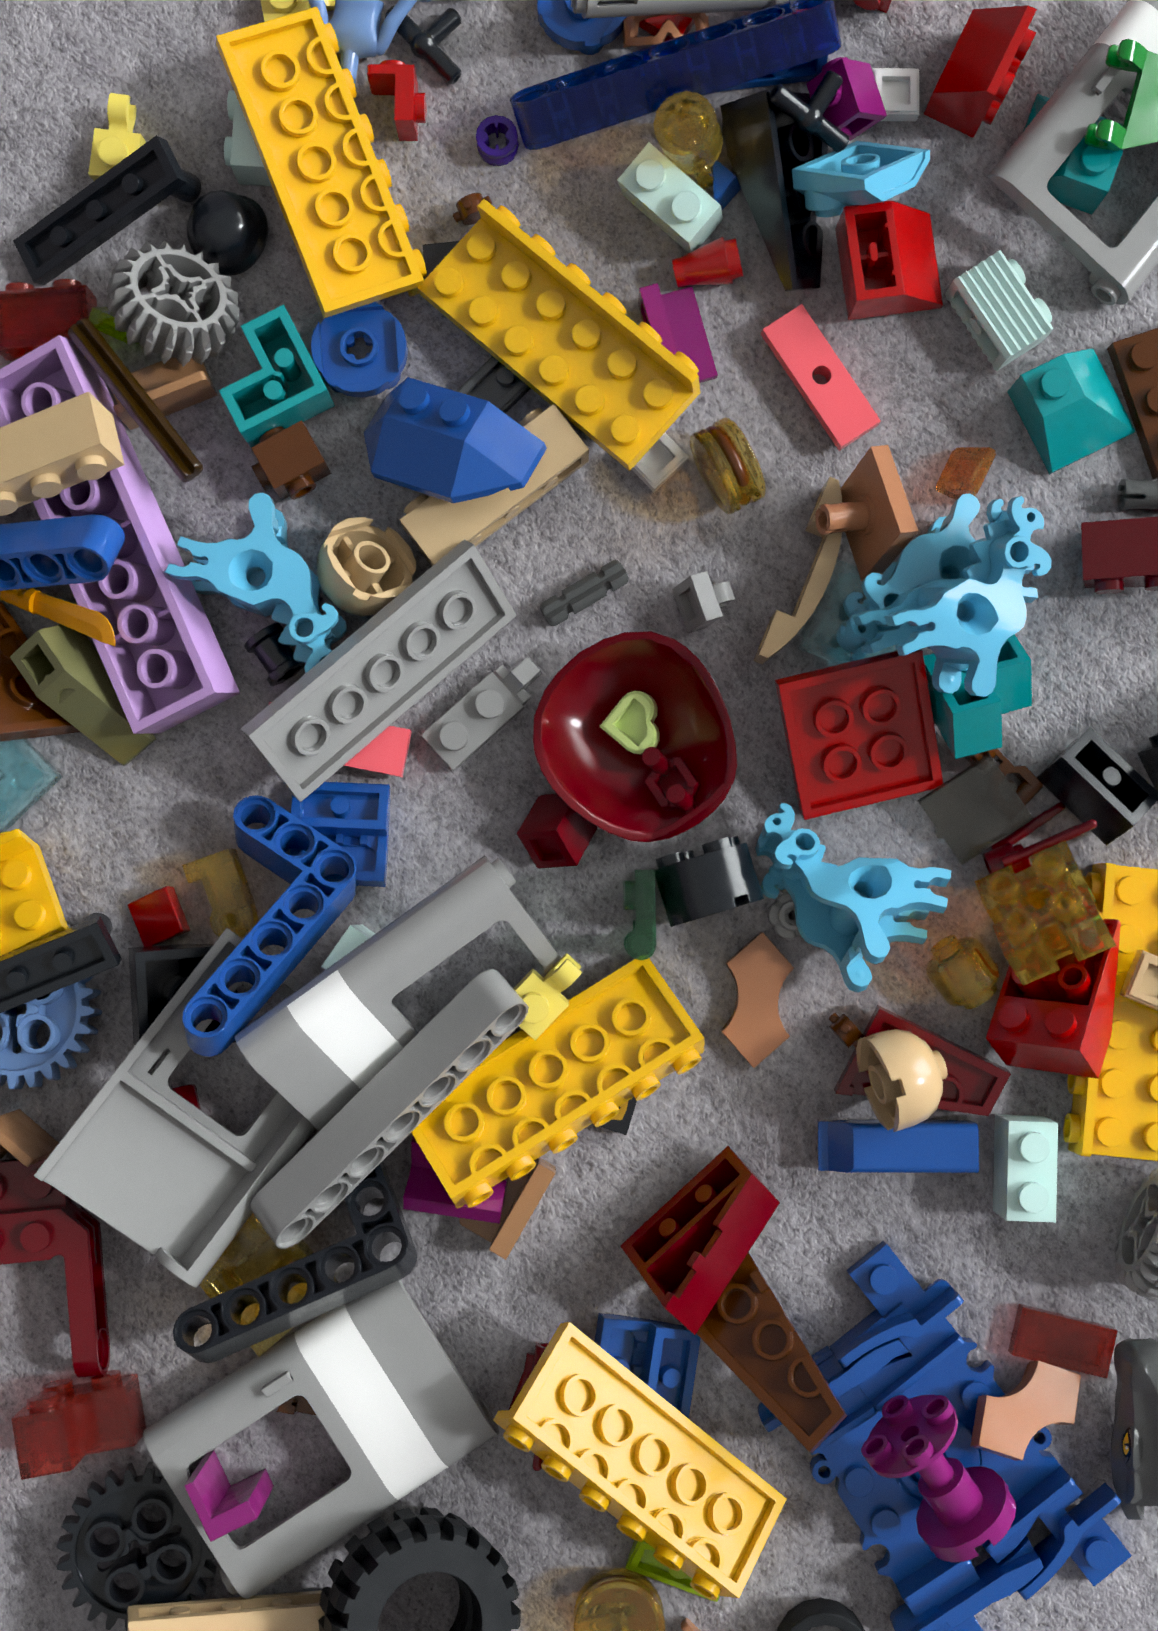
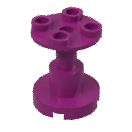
M898 1395L887 1401L882 1408L883 1417L873 1427L868 1439L861 1448V1452L868 1464L880 1476L901 1478L916 1472L920 1474L918 1489L924 1498L916 1516L920 1537L937 1558L947 1562H964L979 1556L974 1548L982 1545L988 1539L994 1547L1004 1538L1014 1521L1016 1514L1015 1499L1010 1494L1006 1482L993 1469L981 1466L964 1468L958 1459L944 1457L943 1453L952 1443L958 1428L956 1410L948 1398L943 1395H921L908 1400L906 1396Z

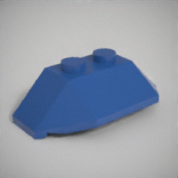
M409 377L386 395L364 431L370 470L374 478L453 504L489 496L506 488H509L510 491L524 488L547 449L543 441L491 402Z

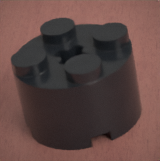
M738 836L726 837L703 844L704 854L695 857L693 850L655 859L658 869L653 872L670 927L764 899L747 843L740 844Z

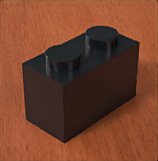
M1091 727L1069 744L1037 776V779L1082 823L1091 819L1097 821V827L1090 831L1105 845H1108L1134 827L1158 801V791Z

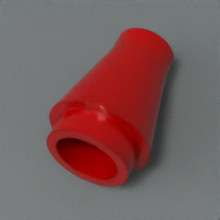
M722 236L682 257L672 259L678 288L691 285L733 284L732 279L743 277L736 238L724 241Z

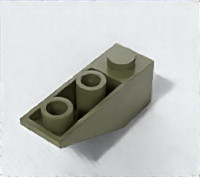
M61 624L40 629L10 656L37 698L123 766L131 762L156 740L153 733L133 734L100 655L86 635Z

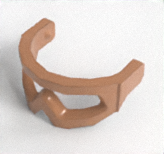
M705 13L671 14L693 18L697 35L681 34L675 24L670 19H667L655 36L637 37L640 21L662 15L629 16L624 19L623 48L661 45L668 35L676 44H708L709 18Z

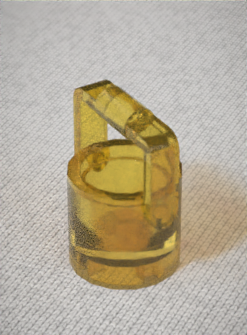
M690 91L675 93L664 100L656 111L653 123L655 137L663 155L684 173L694 174L697 184L704 190L713 186L714 177L710 167L721 154L723 146L722 130L716 112L708 99L699 93Z

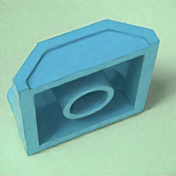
M855 141L848 144L841 152L832 151L793 168V188L804 195L805 207L808 210L815 211L817 217H834L840 215L845 206L883 202L915 187L930 161V150Z

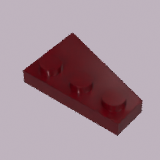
M877 1005L861 1038L894 1029L909 1031L928 1044L932 1051L937 1050L940 1052L947 1067V1078L942 1080L943 1094L937 1109L989 1116L1011 1075L1008 1069ZM856 1048L834 1088L835 1094L866 1096L864 1088L871 1086L868 1070L859 1073Z

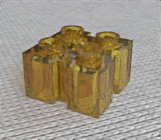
M1066 840L1030 856L1029 858L1033 866L1015 873L1010 865L975 881L984 907L994 922L992 927L1003 955L1023 986L1059 971L1060 968L1056 960L1074 953L1080 962L1116 946L1106 921L1095 902L1096 899L1085 875Z

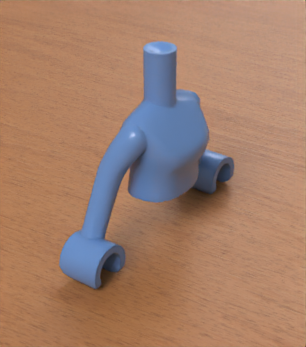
M308 0L310 8L318 7L323 23H331L338 41L341 69H349L354 83H356L359 59L383 55L390 46L398 27L417 2V0H399L386 16L380 29L384 3L380 0H335V9L330 22L325 1ZM419 0V1H421V2H429V1H432V0Z

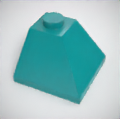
M1040 94L1036 95L1024 130L1050 98ZM1100 116L1098 120L1095 122V124L1098 125L1100 120H1104L1107 118ZM1084 136L1050 178L1047 188L1050 194L1061 204L1092 215L1110 190L1124 150L1112 151L1089 146L1084 142Z
M1093 348L1062 354L1021 374L1007 391L1049 475L1136 432Z

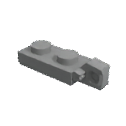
M529 657L523 660L510 673L502 665L494 673L490 672L424 731L421 736L447 765L455 771L524 709L523 705L531 699V696L525 689L541 675V670Z

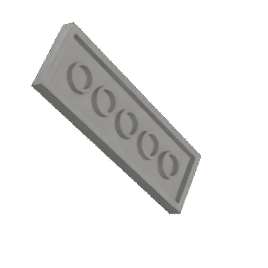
M464 539L245 724L241 731L289 792L298 801L302 802L517 615L475 545Z

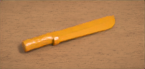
M34 588L0 591V600L32 614L43 616L100 642L115 646V635L112 625L100 612L43 594Z

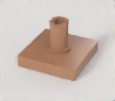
M888 445L871 446L840 488L842 503L821 504L815 514L816 527L821 535L846 533L861 581L871 573H880L882 575L918 532Z

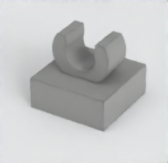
M707 571L689 576L672 589L687 633L705 629L723 617L720 608L725 606L724 603L735 600L729 581L712 586Z

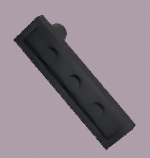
M156 135L21 234L13 242L32 281L46 285L168 196L175 197L184 202L195 201L201 193V182L196 175L180 168L168 141Z
M102 913L90 914L81 924L0 956V1013L118 966L122 958L110 936L112 922L109 917Z

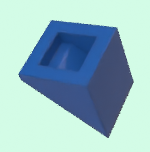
M714 159V199L721 205L723 210L741 190V186L737 177L719 161Z

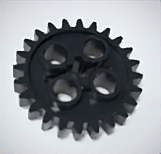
M149 1462L144 1475L137 1476L133 1464L129 1463L125 1470L124 1479L121 1480L112 1470H109L105 1476L106 1488L101 1487L94 1481L89 1483L87 1494L91 1501L82 1497H76L72 1508L78 1516L66 1515L61 1526L71 1534L60 1536L56 1546L57 1549L69 1553L59 1558L56 1567L57 1570L72 1571L64 1579L62 1589L70 1590L78 1587L79 1591L74 1598L73 1607L81 1606L87 1601L92 1604L87 1620L91 1622L103 1612L107 1614V1630H110L115 1625L117 1619L120 1618L125 1619V1629L127 1631L128 1606L192 1601L189 1593L198 1597H204L207 1586L201 1578L210 1579L215 1577L217 1566L208 1561L215 1559L163 1475L161 1477L155 1476L153 1462ZM148 1504H158L165 1510L166 1517L160 1521L151 1522L142 1516L140 1509ZM179 1525L181 1527L180 1532H171L163 1535L172 1526ZM101 1527H111L118 1533L119 1540L113 1544H103L96 1539L94 1531ZM137 1540L140 1546L150 1543L148 1552L143 1554L140 1548L130 1550L132 1541ZM174 1549L182 1552L186 1561L179 1566H168L163 1563L160 1555L166 1550ZM118 1558L107 1568L101 1569L98 1566L100 1562H108ZM124 1572L131 1573L136 1576L139 1585L129 1590L122 1589L117 1586L114 1577Z

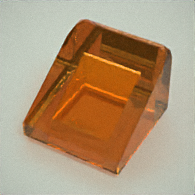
M960 447L954 449L939 477L936 490L955 500L962 494L970 493L975 496L996 456V450L990 447Z

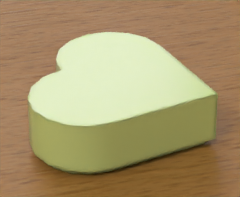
M629 692L622 697L599 727L626 750L642 755L645 749L649 747L656 748L660 741V732L654 723L658 712L656 701L645 692Z

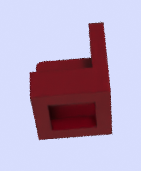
M557 793L540 795L536 799L517 835L537 869L577 866L595 834L597 826L570 808Z

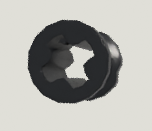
M274 623L263 628L248 639L244 645L247 652L254 653L269 674L267 681L272 687L296 675L306 664L294 660V652L289 645H282L278 642V638L284 630L280 623Z

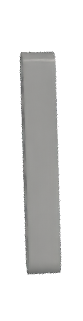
M486 970L473 978L254 1196L250 1203V1209L279 1249L291 1247L303 1240L523 1022L529 1007L497 970Z

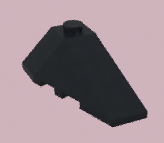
M764 90L721 105L722 135L726 143L727 156L785 291L820 288L823 231L816 222L817 216L815 211L808 210L805 207L804 195L793 188L792 169L827 154L828 145L812 133L802 132L795 120L769 101V95L772 90ZM792 92L806 104L809 102V93Z

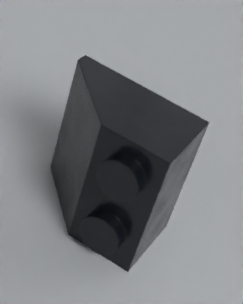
M171 944L128 948L134 1045L140 1040L214 944ZM212 1020L204 1032L215 1030L221 1023Z

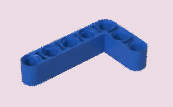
M96 514L0 524V591L101 581L109 574L124 544V531L113 519Z
M252 795L243 798L237 803L233 813L235 840L243 853L291 885L184 1008L182 1020L188 1046L194 1053L201 1056L212 1057L221 1054L235 1040V1035L248 1025L351 903L356 894L357 864L354 857L347 850L272 800L263 796ZM253 823H263L266 825L261 829H250L247 827ZM293 848L305 851L298 856H291L285 853ZM331 874H339L345 879L339 882H329L324 878ZM301 909H309L315 913L308 918H298L293 915V913ZM269 945H279L284 948L277 955H267L261 952L262 949ZM237 982H248L253 985L250 990L244 993H234L229 990V987ZM213 1019L221 1023L218 1028L210 1032H201L195 1029L201 1021Z

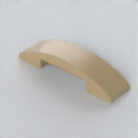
M829 477L822 487L805 529L809 533L822 537V540L792 616L776 610L771 616L753 660L757 663L763 664L775 656L799 632L815 611L830 582L839 553L842 532L821 535L816 527L815 514L821 504L842 503L839 480Z

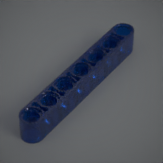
M789 0L524 88L510 98L524 147L529 150L546 148L832 54L842 46L834 0Z

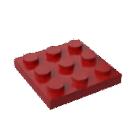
M921 649L905 656L899 655L897 651L775 680L799 811L804 820L944 787L925 663Z

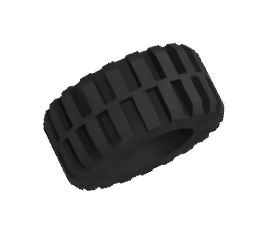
M422 1507L419 1515H415L409 1508L396 1510L393 1513L394 1521L387 1524L381 1517H378L367 1524L370 1533L361 1541L354 1534L344 1545L349 1552L343 1562L334 1559L327 1573L333 1581L332 1587L322 1588L319 1602L320 1607L325 1613V1616L318 1620L319 1631H377L381 1612L389 1597L400 1585L420 1574L442 1572L450 1574L459 1585L460 1599L458 1612L449 1631H511V1629H518L521 1623V1610L512 1602L519 1596L516 1581L507 1573L509 1566L502 1555L487 1539L462 1518L452 1513L444 1516L437 1508Z

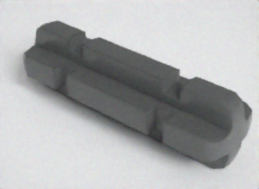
M613 560L602 566L600 573L592 572L562 590L560 597L554 595L542 602L540 609L546 621L551 626H557L568 619L569 613L577 614L607 596L609 589L614 592L627 584L629 578L623 565L618 560Z

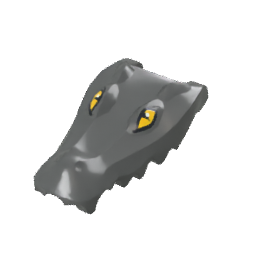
M1128 1338L1119 1342L1114 1348L1117 1388L1115 1394L1114 1427L1111 1437V1469L1113 1485L1117 1496L1121 1500L1120 1505L1128 1520H1142L1144 1517V1506H1158V1341L1152 1338Z

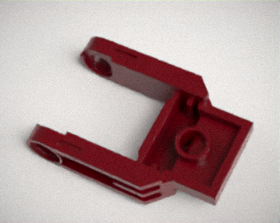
M18 1159L0 1160V1265L50 1260L57 1255L64 1257L72 1362L75 1374L78 1378L105 1375L110 1362V1339L100 1222L85 1209L76 1207L71 1202V1198L34 1176L46 1159L29 1167L23 1165Z

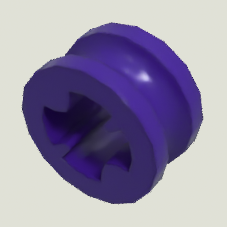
M498 115L487 117L480 123L476 131L477 149L480 157L489 165H507L518 153L519 142L516 126L508 118ZM495 133L496 138H498L499 133L505 134L506 146L499 149V145L496 144V148L491 149L489 135Z

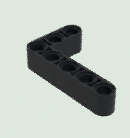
M383 1161L344 1199L354 1224L356 1235L187 1309L180 1314L174 1324L173 1339L177 1347L199 1362H216L396 1282L410 1274L416 1265L417 1252ZM384 1198V1205L380 1212L372 1216L363 1214L364 1208L370 1200ZM392 1242L401 1243V1251L395 1259L387 1262L380 1261V1254L384 1246ZM348 1262L354 1263V1271L349 1279L340 1283L334 1282L335 1271L340 1265ZM299 1283H307V1291L303 1299L297 1303L289 1304L287 1297L291 1288ZM258 1303L260 1310L256 1319L250 1324L241 1325V1315L245 1308L251 1304ZM211 1324L212 1331L209 1339L204 1344L195 1347L194 1337L198 1329L204 1325Z

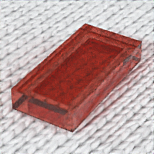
M1019 1304L1008 1351L1013 1356L1034 1361L1039 1360L1050 1365L1107 1379L1118 1330L1112 1326Z

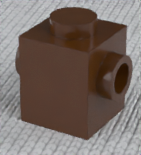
M302 420L286 429L280 426L267 431L259 438L260 443L251 447L259 461L251 466L265 492L274 488L281 500L289 496L291 499H298L309 494L316 488L315 482L332 474Z

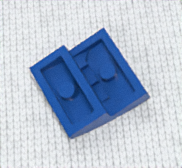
M324 782L302 802L292 795L291 814L347 850L354 857L357 864L356 886L386 887L390 784ZM299 848L290 849L291 856H298L305 852ZM331 874L324 879L329 882H339L345 878L339 874Z
M599 1313L594 1342L689 1419L701 1338L697 1334L694 1335L684 1325Z

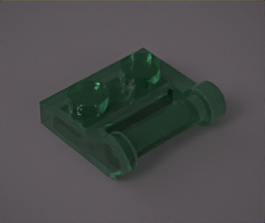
M655 869L632 871V880L623 881V910H632L633 930L627 933L623 944L626 952L631 957L637 960H645L650 958L656 949Z

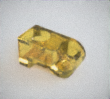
M226 849L182 865L188 884L201 881L203 883L212 907L210 925L215 935L220 937L224 930L228 928L244 939L258 923L259 917L236 849Z

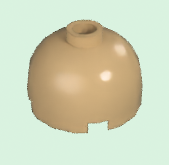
M366 517L347 518L334 525L317 556V577L323 593L335 606L347 613L358 616L377 614L413 583L412 575L416 571V560L411 548L398 532L390 527H387L384 532L378 527L371 526L373 519Z
M898 1029L881 1031L858 1039L856 1054L859 1073L866 1070L869 1072L871 1086L865 1087L864 1091L874 1114L882 1126L887 1130L894 1128L893 1132H897L928 1119L938 1108L943 1094L942 1080L947 1078V1067L940 1052L937 1050L932 1051L924 1040L913 1033Z

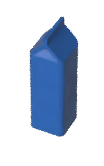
M879 1120L818 1121V1171L845 1173L979 1172L978 1124L970 1120H925L915 1126L893 1132L894 1128L890 1130L885 1129Z

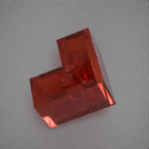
M109 1370L105 1375L92 1376L91 1382L73 1385L71 1378L49 1382L42 1386L43 1391L38 1395L27 1399V1405L11 1418L21 1480L72 1471L85 1455L135 1446L143 1437L144 1430L146 1429L138 1374L121 1376L120 1370Z

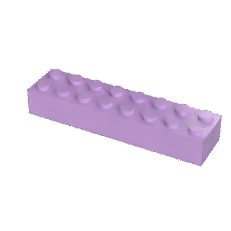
M58 335L0 369V427L86 392H90L113 414L125 465L107 472L106 475L99 479L86 480L62 490L61 493L54 497L41 498L33 503L41 520L96 514L113 519L123 529L125 541L109 574L101 581L69 584L77 605L102 613L112 625L115 635V646L93 639V642L133 734L163 733L240 694V691L192 581L177 579L165 573L168 564H175L179 567H184L185 565L123 423L115 412L114 403L105 382L71 339Z

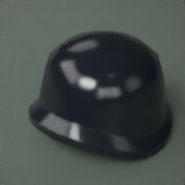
M224 190L208 192L201 196L191 209L187 225L189 245L194 255L203 251V261L207 264L219 263L220 275L232 276L241 274L256 263L265 248L268 238L267 217L261 206L249 197Z

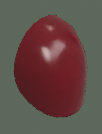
M652 631L624 632L605 638L579 652L558 671L543 692L534 715V751L540 769L552 789L570 808L587 821L610 834L630 841L653 842L665 840L688 831L717 809L725 800L735 780L737 768L736 742L725 703L712 676L699 658L686 646L673 638ZM632 691H642L652 696L658 707L654 723L659 729L660 741L656 748L649 747L644 750L642 755L626 750L599 727L622 697Z

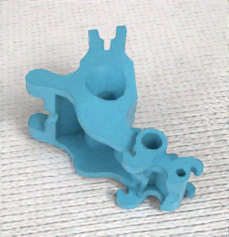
M263 492L257 493L249 499V511L254 528L248 536L238 540L227 539L217 543L197 542L180 536L177 545L181 549L191 552L193 560L197 563L190 562V564L184 567L168 564L165 573L177 579L192 581L196 593L205 595L218 594L227 597L237 608L265 617L272 615L271 617L275 622L286 625L278 638V642L282 645L296 646L293 656L294 660L306 663L304 667L306 674L333 651L331 650V645L344 636L347 631V623L342 616H339L333 605L323 604L322 610L326 614H321L319 606L321 586L318 577L309 569L307 563L298 553L289 549L287 522L283 513L275 509L270 496Z
M970 493L962 494L952 505L949 515L939 517L929 527L927 534L919 535L909 542L900 553L898 561L892 562L882 575L880 573H871L866 576L861 585L866 596L863 604L858 603L863 597L861 592H852L845 597L843 607L849 619L847 620L846 627L841 625L838 628L836 638L840 647L854 653L849 658L850 662L864 659L868 653L864 644L869 640H873L877 636L878 631L890 630L892 626L887 624L876 625L874 622L865 625H855L852 615L870 609L881 610L892 605L901 593L934 580L965 579L963 569L973 565L969 558V544L976 541L970 534L968 525L978 514L980 503L975 496ZM1034 565L1032 568H1026L1025 574L1032 572ZM1022 586L1021 591L1025 603H1032L1038 598L1036 588Z
M1022 496L1011 498L1008 502L1007 510H1001L1004 504L1002 499L992 500L987 507L989 523L983 525L986 538L969 544V558L973 565L963 569L965 579L934 580L901 593L892 605L881 610L870 609L852 615L855 625H865L874 622L876 625L887 624L892 626L890 630L878 631L877 636L873 640H869L864 644L867 652L874 654L887 647L896 645L898 654L905 656L928 647L936 656L932 684L938 692L954 693L957 691L962 681L961 671H967L964 684L965 690L969 695L986 697L991 694L996 685L997 661L1000 649L1009 637L1024 627L1026 621V606L1021 591L1022 579L1026 568H1032L1035 564L1036 567L1032 570L1033 576L1045 575L1051 568L1052 559L1042 547L1030 541L1034 530L1044 529L1042 514L1034 508H1022L1021 505L1024 503Z
M781 803L778 813L770 815L766 819L755 847L757 856H768L773 862L761 883V891L766 897L775 899L778 897L779 889L781 891L786 889L794 903L796 926L802 938L807 943L826 950L834 957L840 968L844 983L849 990L857 993L864 991L872 980V974L862 957L867 962L877 964L883 962L890 950V942L924 944L927 939V930L916 928L906 921L909 919L925 920L929 911L944 913L947 908L948 898L934 894L927 887L930 885L946 887L951 878V870L936 867L922 869L909 867L894 858L858 857L841 866L821 862L826 849L825 845L820 844L817 834L810 829L791 830L795 820V813L792 806L787 803Z

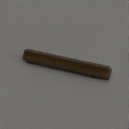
M82 318L76 324L70 326L68 336L181 481L186 483L198 476L203 471L201 462L92 322L87 318Z

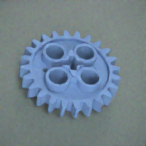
M94 976L56 990L46 998L42 996L19 1005L23 1006L26 1004V1014L17 1015V1007L0 1013V1025L3 1031L0 1040V1086H3L7 1081L9 1089H22L26 1080L29 1087H42L43 1075L48 1080L57 1081L61 1079L58 1065L66 1069H75L77 1067L72 1053L74 1051L80 1053H88L90 1051L89 1047L81 1040L83 1035L98 1034V1030L95 1027L87 1024L89 1017L102 1014V1010L89 1006V1000L101 994L100 990L86 988L85 984ZM46 1023L50 1028L51 1035L47 1044L41 1047L37 1042L36 1034L39 1027ZM20 1044L22 1050L20 1053H17L16 1047Z

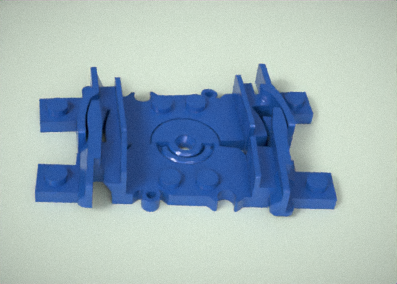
M882 1241L847 1269L848 1274L876 1309L832 1345H827L812 1355L813 1360L847 1416L813 1453H810L811 1455L819 1453L811 1459L810 1470L813 1478L820 1484H829L836 1477L835 1489L861 1529L859 1542L863 1550H867L874 1544H881L886 1547L885 1556L875 1562L874 1565L878 1574L892 1578L905 1602L890 1614V1621L894 1630L983 1631L974 1615L1016 1591L1019 1592L1024 1600L1029 1599L1057 1573L1069 1556L1093 1586H1096L1128 1560L1132 1555L1103 1519L1121 1503L1120 1498L1106 1482L1068 1513L1066 1512L1065 1508L1084 1493L1050 1451H1043L1049 1447L1052 1441L1051 1433L1046 1427L1038 1431L1041 1432L1038 1438L1034 1439V1436L1032 1437L1026 1448L1023 1460L1014 1461L970 1446L978 1396L1001 1397L1005 1393L993 1379L994 1366L989 1360H985L979 1367L967 1365V1355L977 1347V1344L971 1338L961 1337L945 1318L964 1302L951 1285L944 1279H937L923 1290L885 1241ZM904 1395L908 1400L921 1395L946 1396L956 1410L958 1428L952 1443L943 1453L944 1457L958 1459L964 1468L981 1466L993 1469L1006 1482L1010 1494L1015 1499L1016 1514L1009 1531L994 1547L989 1539L982 1544L991 1557L975 1568L971 1560L947 1562L937 1558L918 1534L916 1516L919 1506L924 1499L918 1489L920 1474L916 1472L901 1478L883 1477L874 1471L862 1455L861 1448L864 1442L868 1439L876 1423L883 1417V1406L895 1396ZM760 1402L757 1407L758 1414L766 1431L771 1432L782 1425V1423ZM820 1467H828L826 1471L819 1472ZM1039 1516L1051 1531V1534L1033 1548L1026 1535Z

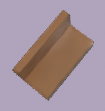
M171 357L165 364H163V361L131 373L164 416L218 396L205 362L200 365L192 358L184 367L176 358ZM114 395L117 404L113 407L117 416L130 430L138 428L137 423Z
M20 1109L0 1116V1159L9 1152L23 1165L29 1167L48 1158L59 1144Z
M540 1157L534 1160L536 1166L523 1177L511 1181L508 1177L507 1192L500 1224L460 1218L459 1220L460 1225L491 1242L489 1250L505 1260L556 1173V1166Z

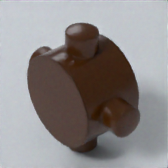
M472 193L461 198L456 203L458 211L453 213L455 221L458 223L462 220L464 225L476 224L481 218L477 205L483 199L492 205L490 197L486 196L483 198L480 193Z
M833 1013L829 1017V1020L832 1022L829 1028L846 1047L849 1048L853 1045L856 1048L858 1039L863 1034L845 1014L839 1017L836 1013Z

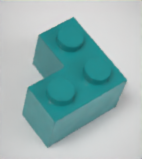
M284 304L241 325L262 369L220 389L219 392L241 435L250 447L259 444V438L273 428L282 426L286 429L301 420L305 422L335 406Z
M1014 634L1009 637L1000 649L997 661L996 685L993 692L986 697L969 695L965 690L964 680L967 671H961L962 681L957 691L954 693L938 692L932 684L936 656L934 653L923 656L933 720L953 757L958 759L1001 748L1002 714L1032 706L1031 659L1016 635Z

